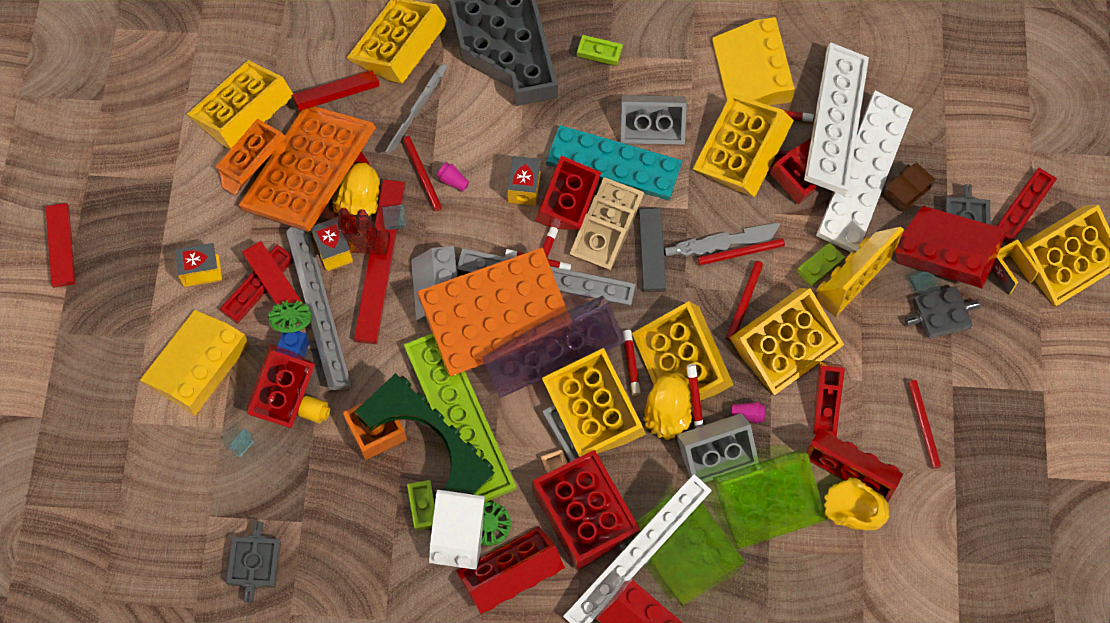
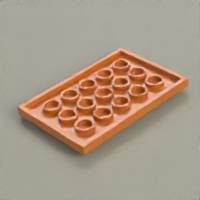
M316 106L302 110L285 135V140L287 141L285 151L280 155L270 157L239 204L240 208L243 211L310 232L376 129L373 122Z
M543 247L417 291L418 298L449 377L575 331Z

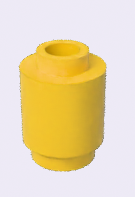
M306 395L305 397L303 396L297 414L301 418L320 424L323 420L326 421L328 419L330 408L328 407V402Z

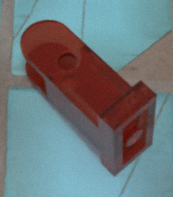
M341 208L338 213V227L347 240L350 252L386 255L390 239L389 232L378 231L364 209H359L357 215L349 213L347 208Z

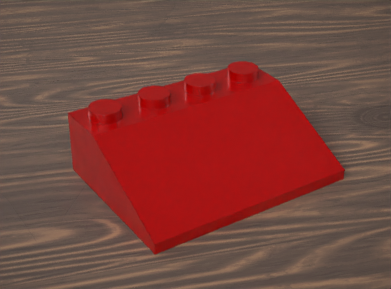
M922 206L903 232L895 250L898 264L983 289L1006 236L1007 229Z
M595 450L532 481V491L576 570L597 560L641 531Z

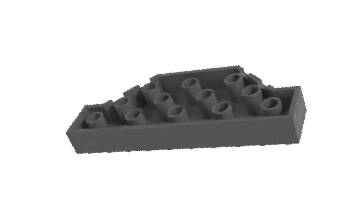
M448 0L462 61L511 87L516 106L558 98V84L536 0Z

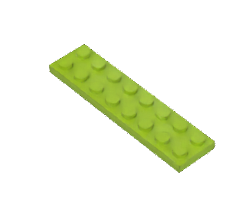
M432 333L404 344L406 353L432 410L437 409L444 416L443 421L449 427L453 425L460 432L461 436L459 437L465 443L470 442L476 448V454L482 460L484 458L487 459L494 467V476L475 495L485 496V502H488L516 490L515 482L466 372L452 377L448 376Z

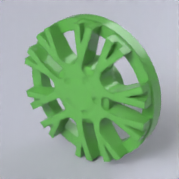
M288 300L286 302L283 301L282 305H274L273 310L268 314L270 326L274 330L283 333L302 330L311 322L309 306L307 304L303 305L301 301H296V303H288Z
M486 502L484 503L485 515L483 516L482 529L485 534L481 545L494 546L503 542L509 535L511 518L508 511L500 504ZM485 507H493L492 512L487 513ZM499 509L500 511L497 516L493 515ZM505 515L507 520L499 521L498 518ZM499 525L507 526V529L500 528ZM499 531L503 536L496 539L494 532ZM487 534H491V541H487Z

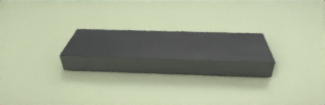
M661 208L639 209L643 291L665 292L666 278Z

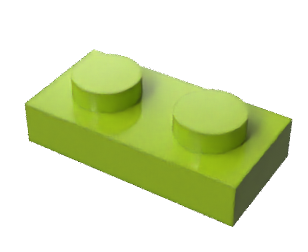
M582 35L577 50V57L617 66L623 44Z
M829 242L797 269V273L813 287L841 264L845 257Z
M426 480L407 484L415 531L432 528L435 503L431 481Z

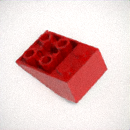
M811 138L783 156L774 164L769 173L798 205L821 187L804 180Z

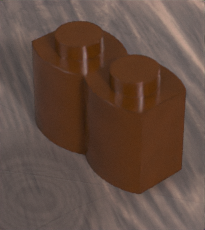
M917 162L911 166L908 164L902 169L900 176L897 178L892 177L886 183L884 196L904 212L933 187L936 179Z

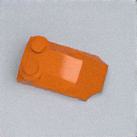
M257 119L215 166L221 176V187L236 196L247 180L270 155H280L285 151L287 146L285 135Z

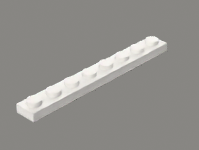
M693 474L563 617L570 623H591L604 609L621 585L638 572L712 490Z

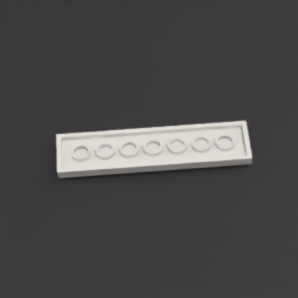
M830 43L826 51L804 180L845 195L849 188L869 57Z
M876 90L872 93L857 131L848 191L845 195L833 191L816 236L849 252L854 251L856 253L860 249L859 245L867 231L913 111L912 108Z

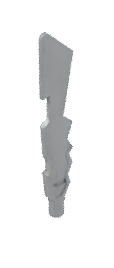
M441 63L434 72L424 91L412 107L411 114L406 122L401 125L387 147L386 154L397 149L413 118L418 116L421 108L430 98L448 68L444 63Z
M773 223L744 228L745 233L734 235L724 232L708 236L702 240H696L695 238L680 242L672 247L664 248V253L666 257L672 255L688 257L692 254L701 256L705 253L712 254L715 250L727 251L730 245L763 243L771 241L780 224Z

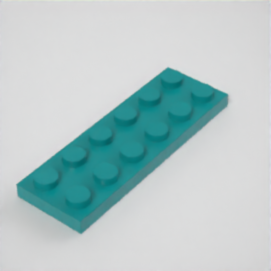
M559 125L546 160V165L555 167L562 155L600 171V181L605 177L640 190L647 195L670 201L683 160Z

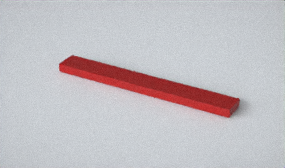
M383 179L355 331V342L377 344L405 190V182Z

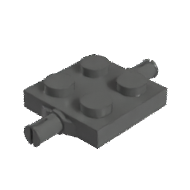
M971 184L963 185V196L945 198V212L991 225L990 200L972 197Z
M957 286L915 296L913 303L916 307L917 315L905 317V324L907 327L920 324L925 329L928 339L971 329L973 324L968 311L980 309V303H978L979 300L965 303L960 296Z
M253 522V533L250 536L232 537L226 583L228 586L246 588L244 602L254 603L255 589L261 587L276 588L281 541L280 539H268L262 536L263 522Z

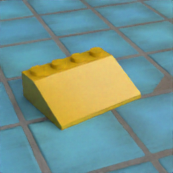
M390 0L347 56V59L368 71L373 70L374 74L388 81L403 84L425 52L442 32L448 21L437 4L414 0Z
M776 17L755 20L712 38L726 100L729 99L732 93L766 105L792 102L795 88Z
M247 60L189 111L187 115L221 145L231 149L257 119L263 122L270 119L280 107L287 104L293 93L282 76Z
M731 93L693 170L738 192L755 197L794 120L782 109Z
M1084 205L1021 243L1040 270L1034 281L1054 306L1061 304L1110 274V228L1099 205Z
M902 227L875 232L870 238L865 237L859 245L860 249L856 253L852 251L845 259L846 263L843 267L838 266L832 272V278L828 282L823 281L817 288L818 294L816 298L820 305L837 317L892 259L904 229Z
M811 288L797 289L730 337L742 359L772 395H776L844 345Z
M686 302L632 333L654 385L663 376L677 374L687 383L689 388L688 364H696L700 401L715 396L734 385L700 307L692 302Z
M194 310L142 376L140 382L195 416L249 346L245 334L229 324Z
M604 348L542 378L579 457L593 450L598 454L625 445L646 435Z

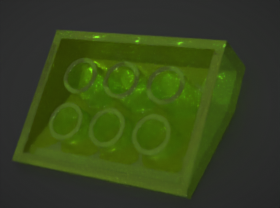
M796 450L713 477L717 495L737 549L826 521L808 453L802 450Z
M675 494L636 521L641 531ZM703 502L694 509L649 559L681 606H684L738 573L745 563Z

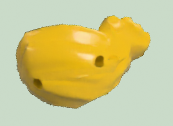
M357 163L351 166L332 197L333 211L339 213V217H345V221L351 220L357 223L362 221L363 218L376 213L379 205L380 185L377 171L367 163Z
M673 374L659 378L648 394L644 409V425L646 429H651V434H657L658 438L663 437L666 440L675 438L677 434L687 430L691 423L690 391L687 383L679 375Z
M850 477L839 484H833V486L829 487L828 494L824 496L826 500L823 505L826 507L825 515L836 525H843L854 530L876 531L890 517L889 504L884 496L874 491L871 487L866 486L865 483H862L857 478Z

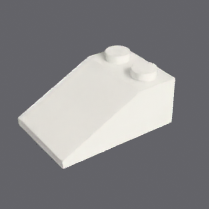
M437 490L429 563L477 569L481 553L485 496Z

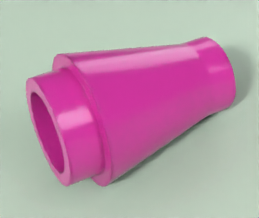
M446 162L437 173V177L440 178L441 182L461 192L470 183L453 163L449 164Z
M760 401L733 404L732 416L742 413L749 422L755 424L765 422L766 404H760Z

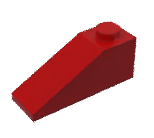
M819 362L813 434H817L819 429L823 431L828 430L837 436L845 367L841 364Z

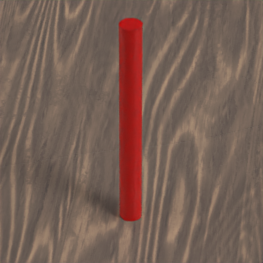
M406 136L402 141L434 211H439L442 209L441 203L410 136Z
M783 238L701 256L698 257V263L701 266L785 247V242Z
M755 261L726 336L728 341H731L730 337L737 333L763 267V263L760 261Z
M917 380L909 381L908 385L932 469L940 468V459Z

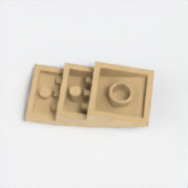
M604 177L597 195L594 196L590 209L585 215L570 255L611 271L645 193Z

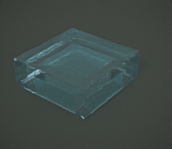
M404 205L382 207L385 230L407 228Z
M922 272L911 276L909 279L917 296L940 290L938 282L931 273Z
M243 429L229 447L232 453L239 458L252 445L254 439L250 432Z

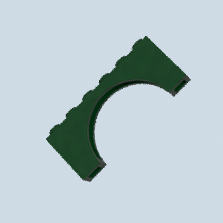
M395 373L355 410L354 416L370 433L377 427L396 420L416 421L428 426L437 433L444 442L450 458V475L443 491L475 495L495 474L493 465L485 458L482 460L476 454V448L470 442L465 443L459 437L461 436L460 432L453 425L449 427L443 421L444 416L437 409L432 410L427 405L428 400L420 392L416 394L410 388L412 386L411 383L404 376L399 377Z

